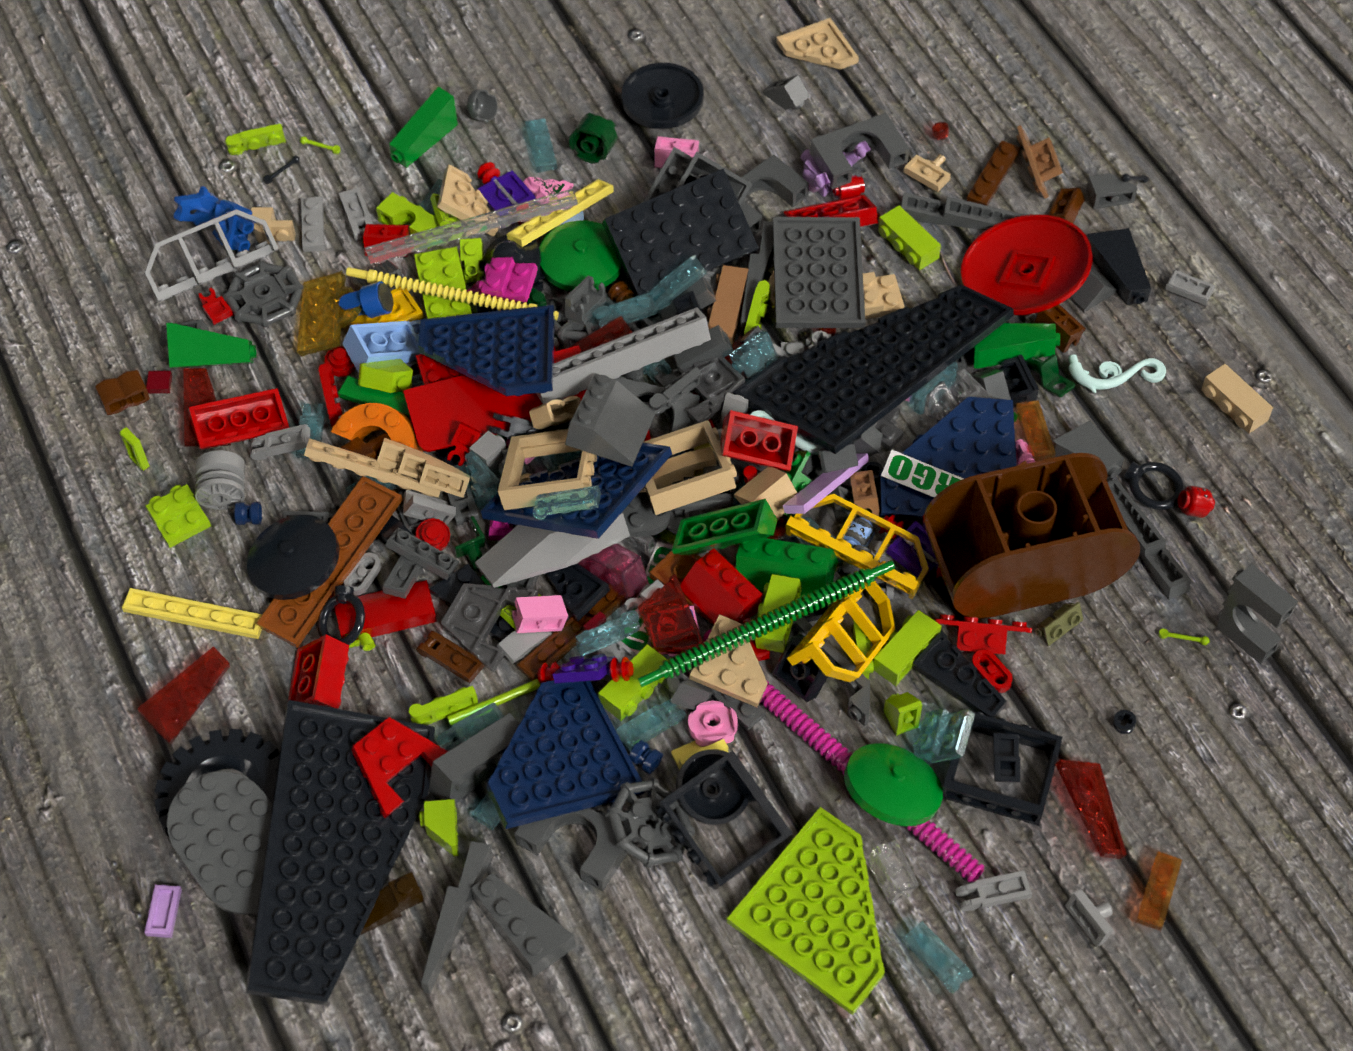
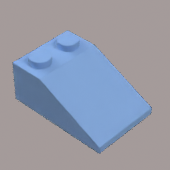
M409 321L350 325L342 343L358 373L361 363L401 359L403 362L409 363L416 360V355L422 354L418 348L419 338Z

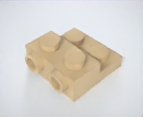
M874 272L863 273L865 319L882 317L905 307L895 274L876 277Z

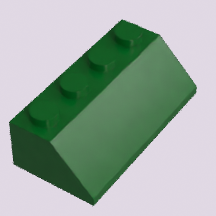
M765 498L681 519L672 552L673 554L689 556L697 553L701 554L713 548L722 549L755 539L767 538L774 535L777 518Z
M768 538L740 543L736 555V569L762 594L764 593L766 582L769 583L771 575L774 574L800 579L801 599L803 595L808 597V593H813L816 589L819 591L820 587L825 589V585H830L833 582L838 566V560L833 549Z

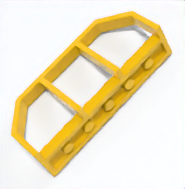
M835 494L826 496L812 508L834 502L851 511L836 539L830 537L831 534L822 528L815 529L809 526V522L801 518L803 514H795L794 518L790 516L786 523L787 535L791 536L793 534L817 547L833 549L836 557L859 569H873L885 563L886 561H879L894 534L914 543L922 568L917 580L910 573L903 572L902 574L894 569L876 577L909 594L908 598L913 600L929 569L918 536ZM856 514L889 530L874 559L873 555L865 550H860L859 552L852 548L849 542L843 540Z
M873 581L871 586H865L862 590L859 588L858 592L854 591L853 594H848L845 598L842 596L841 600L832 603L787 657L792 666L801 661L805 664L813 659L825 676L847 682H852L859 678L891 634L896 630L890 599L877 582ZM864 589L868 591L878 604L883 628L882 634L856 603L862 597L861 592ZM847 613L850 614L873 644L865 656L840 625L844 620L842 616ZM832 634L857 667L850 671L834 666L820 648L825 644L823 639Z

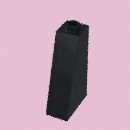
M1130 229L1087 234L1092 250V261L1105 278L1117 289L1118 295L1125 304L1148 302L1151 286Z

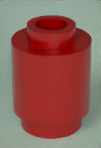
M853 175L851 183L832 190L834 196H837L839 200L860 196L861 193H864L865 184L862 176L857 177V175Z

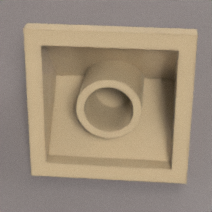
M767 467L738 490L734 497L741 504L766 498L776 518L779 519L785 514L783 505L794 497L797 491L787 473L773 467Z

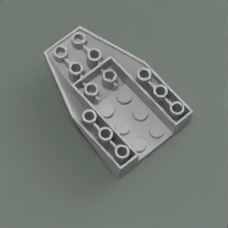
M623 513L616 518L599 539L517 525L478 559L475 564L493 588L575 565L613 544L620 543L623 539L629 537L630 534Z

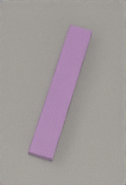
M856 453L859 466L822 473L783 505L784 513L805 514L863 467L869 461L868 453Z

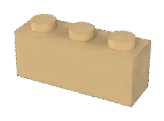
M1226 364L1207 375L1204 379L1201 390L1205 396L1213 400L1222 412L1227 413L1248 434L1269 420L1273 407Z

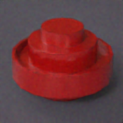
M344 346L332 348L325 356L324 362L331 365L334 376L344 377L356 370Z
M431 518L420 523L416 530V537L443 551L449 544L450 531L445 522Z

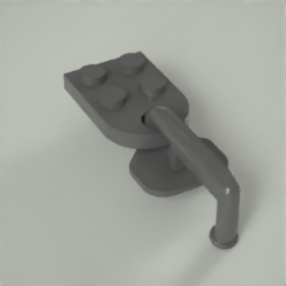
M640 492L622 512L630 534L627 538L652 536L661 533L665 529L676 535L681 519L700 515V510L733 507V496L731 494H717L655 515L647 493Z

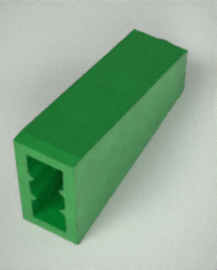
M440 87L435 89L389 143L390 156L395 163H400L407 168L458 125L454 96Z
M166 323L169 368L180 369L253 364V358L257 357L256 346L252 345L250 340L179 324Z
M1002 324L974 346V368L1001 365L1002 361L1021 354L1024 360H1029L1031 357L1041 358L1051 356L1052 354L1055 355L1056 346H1060V333H1056V324Z

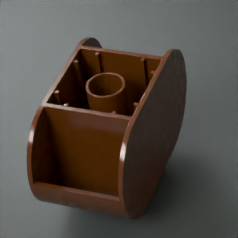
M1089 453L1067 454L962 479L941 491L930 502L923 515V526L953 605L959 613L968 617H996L1091 594L1122 577L1135 564L1140 554L1138 539L1128 530L1108 485L1107 469L1104 462L1099 457Z

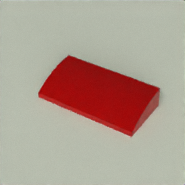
M865 195L783 211L784 217H860V227L878 223L877 207Z
M278 388L188 407L189 420L200 450L263 436L266 433L290 428Z
M427 580L414 583L406 599L383 593V591L358 596L365 610V623L360 635L368 633L372 638L437 622ZM337 604L335 606L341 638L349 634L355 623V609L351 604Z

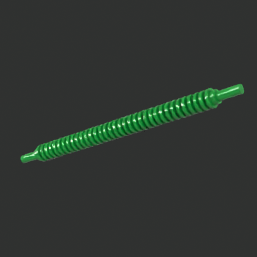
M890 560L873 569L867 568L864 570V568H861L859 572L850 573L847 577H842V580H836V583L833 581L830 585H825V589L820 587L819 591L816 589L813 593H808V597L803 595L802 599L799 597L796 599V602L793 600L790 604L786 603L784 605L785 608L780 606L779 610L777 608L773 609V613L769 611L767 615H761L762 619L758 616L756 621L754 619L750 620V624L746 622L744 626L742 624L739 625V630L737 627L733 628V633L731 630L727 631V635L722 633V639L719 635L716 636V642L711 638L709 639L710 644L708 641L703 642L704 647L702 644H698V649L696 646L692 647L693 653L690 649L686 650L687 656L683 651L680 653L681 658L678 654L674 656L676 661L672 657L668 659L669 663L667 660H664L663 664L659 665V669L637 678L641 687H644L663 677L664 679L674 678L673 672L676 676H679V670L683 674L686 672L685 667L688 671L692 669L691 664L696 668L698 667L697 662L699 665L704 664L703 660L709 662V657L713 660L715 655L717 657L721 656L720 651L722 654H726V648L730 652L733 650L732 646L736 649L738 644L743 646L744 641L747 644L750 642V639L752 641L755 640V635L757 638L762 637L761 633L763 635L768 634L767 630L769 633L773 632V628L777 630L779 626H785V623L790 624V620L794 622L796 617L797 619L802 618V615L805 617L808 613L811 614L814 610H819V607L821 609L824 608L825 604L828 606L831 602L834 603L837 600H841L842 596L845 598L848 594H853L854 591L858 592L859 588L862 590L865 586H871V582L875 581L874 578L895 569V565Z

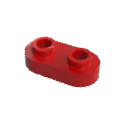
M977 651L972 658V664L977 668V672L983 679L986 678L999 693L1008 691L1013 680L1011 672L991 651ZM985 663L987 666L983 667L980 664ZM1000 680L1003 684H998L995 681Z

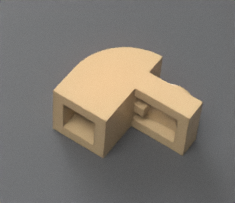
M273 207L251 208L252 216L267 222L275 241H295L296 233L292 220H276ZM254 223L253 233L258 243L267 241L270 244L262 226Z

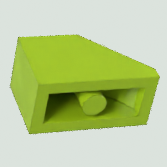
M401 359L361 363L358 385L389 393L401 392L411 388L413 370Z
M905 692L903 694H893L885 700L884 714L896 736L919 727L922 703L918 698L909 692Z
M455 799L425 801L424 811H420L421 827L425 826L427 835L452 856H459Z

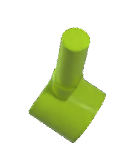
M362 633L357 640L349 645V648L361 645L364 651H370L375 648V643L368 633Z

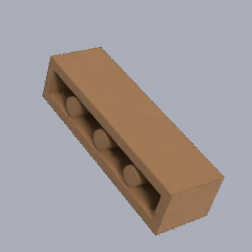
M723 265L721 274L717 273L715 283H717L718 287L717 290H713L716 301L713 307L708 308L707 320H709L708 326L710 329L719 325L728 334L733 348L744 303L749 269Z

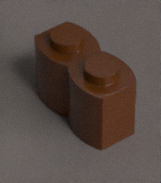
M138 370L124 372L117 378L105 379L95 386L107 415L120 413L128 407L140 405L150 399Z

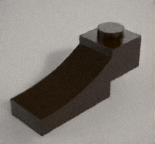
M412 872L388 882L389 885L379 892L376 903L360 935L401 917L402 911L424 902L423 894Z

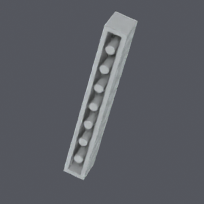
M696 307L554 363L553 391L536 394L543 404L552 400H561L586 390L595 373L616 379L621 375L639 370L641 367L659 362L671 355L679 354L691 347L700 346L704 342L711 340L707 319L699 308Z

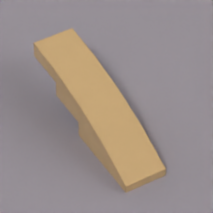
M384 438L377 462L398 468V473L419 479V484L464 498L471 477L433 456Z
M708 447L669 458L652 477L657 490L672 485V482L682 481L684 477H695L694 470H700L707 466H717L712 448ZM643 487L640 492H646L645 488Z

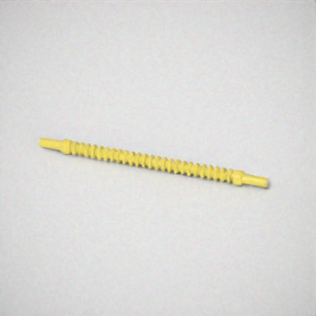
M348 267L346 270L347 276L365 279L368 283L382 281L386 285L389 284V287L395 286L396 289L399 287L402 290L407 288V291L413 289L414 293L418 290L420 294L425 292V295L431 293V296L436 294L438 298L441 296L444 299L449 297V300L455 298L456 302L460 299L462 303L467 301V304L473 302V305L478 303L480 307L483 305L486 308L491 306V309L497 307V310H501V308L503 310L537 307V304L532 303L529 305L526 302L521 304L520 301L515 303L514 299L510 302L508 298L505 300L502 297L497 299L496 296L491 298L490 294L485 296L484 293H481V295L478 292L473 294L472 291L467 293L466 289L463 291L460 288L455 290L454 287L449 289L447 285L445 287L442 284L437 286L436 283L431 285L430 282L425 284L424 280L421 282L418 279L413 281L412 278L407 280L406 277L401 278L400 275L397 277L394 274L389 276L388 273L383 275L382 271L378 273L372 269L365 271ZM555 311V320L558 319V311Z

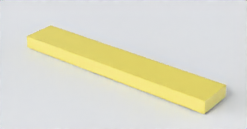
M597 179L508 232L507 239L515 241L521 247L527 245L613 193V185Z
M134 588L129 589L122 605V610L126 613L259 639L262 631L257 622L263 614Z

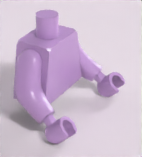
M862 141L855 146V150L843 152L852 167L858 160L865 157L866 152H869L871 149L866 141ZM807 149L801 155V160L804 161L802 177L809 182L808 190L810 192H818L824 197L832 191L829 185L830 181L826 172L822 173L809 153L810 150Z

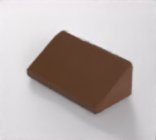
M1080 188L1061 189L1048 215L1063 218L1074 223L1085 200Z

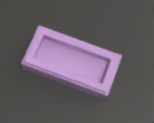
M155 884L144 932L146 936L172 938L182 892L180 886Z

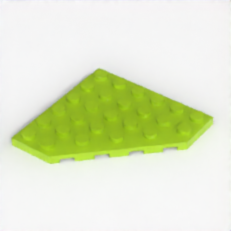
M820 807L729 915L727 923L851 1015H854L884 976V966L868 882L869 878L864 858L862 837L859 833Z

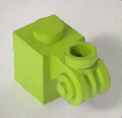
M482 238L460 239L461 262L465 265L463 272L464 280L466 283L477 282L483 279L484 276L480 268V264H483L484 260Z

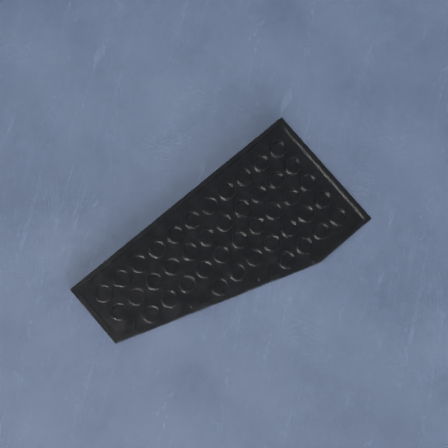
M961 284L939 293L938 298L910 309L907 306L879 317L878 322L851 333L844 331L817 342V346L789 358L782 356L733 391V394L748 399V407L755 411H765L775 421L798 426L797 434L837 454L1013 317L1014 309Z
M288 700L245 994L326 1005L376 903L379 892L382 890L429 792L431 766L422 756H419L387 783L404 802L387 818L382 816L381 807L377 799H374L371 792L372 788L367 778H364L351 749L353 745L387 718ZM396 720L434 743L435 727Z

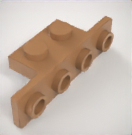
M1017 126L1019 132L1016 135L1021 147L1024 146L1025 150H1022L1025 161L1030 163L1027 168L1031 177H1035L1036 180L1033 182L1034 188L1037 193H1042L1046 199L1049 195L1044 182L1063 173L1053 143L1050 138H1047L1031 146L1022 126Z

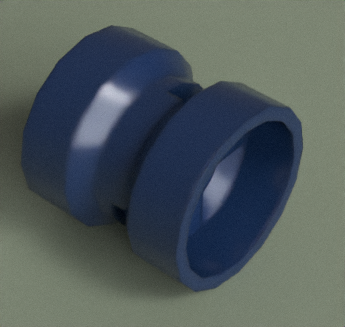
M236 502V525H245L246 523L261 525V502H252L251 504Z
M640 740L631 750L629 757L633 764L641 765L642 770L651 774L659 766L663 753L657 749L652 750L648 743Z

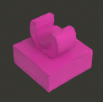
M490 520L489 539L500 541L514 529V524Z

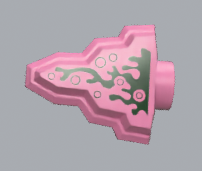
M527 177L523 181L535 195L536 201L541 204V209L543 210L549 209L572 195L573 183L565 180L560 182L554 179L545 181L537 177Z

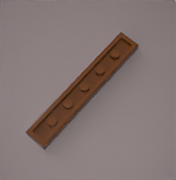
M618 575L609 583L610 591L579 621L576 620L574 615L565 622L562 631L553 632L517 664V669L531 681L538 679V670L543 663H547L550 668L553 662L557 663L584 639L583 626L599 611L607 619L636 593V589Z

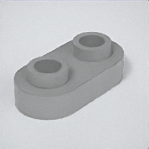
M365 553L344 580V586L354 588V595L358 596L365 593L381 570L379 557L374 553Z

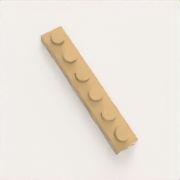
M309 438L304 456L309 457L312 461L329 463L337 469L345 468L354 471L355 474L360 476L367 475L376 478L382 483L390 482L405 490L412 489L421 492V494L439 498L440 490L419 484V479L398 473V468L377 462V459Z

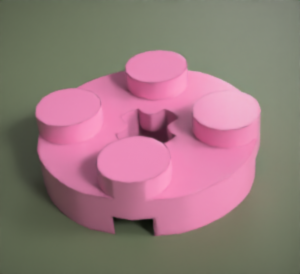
M720 701L700 703L696 706V710L693 713L691 712L688 717L689 733L699 746H708L722 739L725 740L726 744L731 743L738 729L737 714L731 707L730 709L725 707L724 703ZM714 720L715 723L718 724L716 726H709L710 721Z

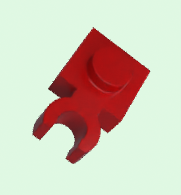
M209 288L210 296L204 297L202 293L198 294L200 302L203 304V310L213 325L233 316L231 308L222 296L216 297L213 288Z
M461 422L450 443L456 446V448L448 454L447 460L450 461L455 454L459 455L460 462L458 465L462 466L466 461L465 452L470 453L469 448L480 438L482 432Z

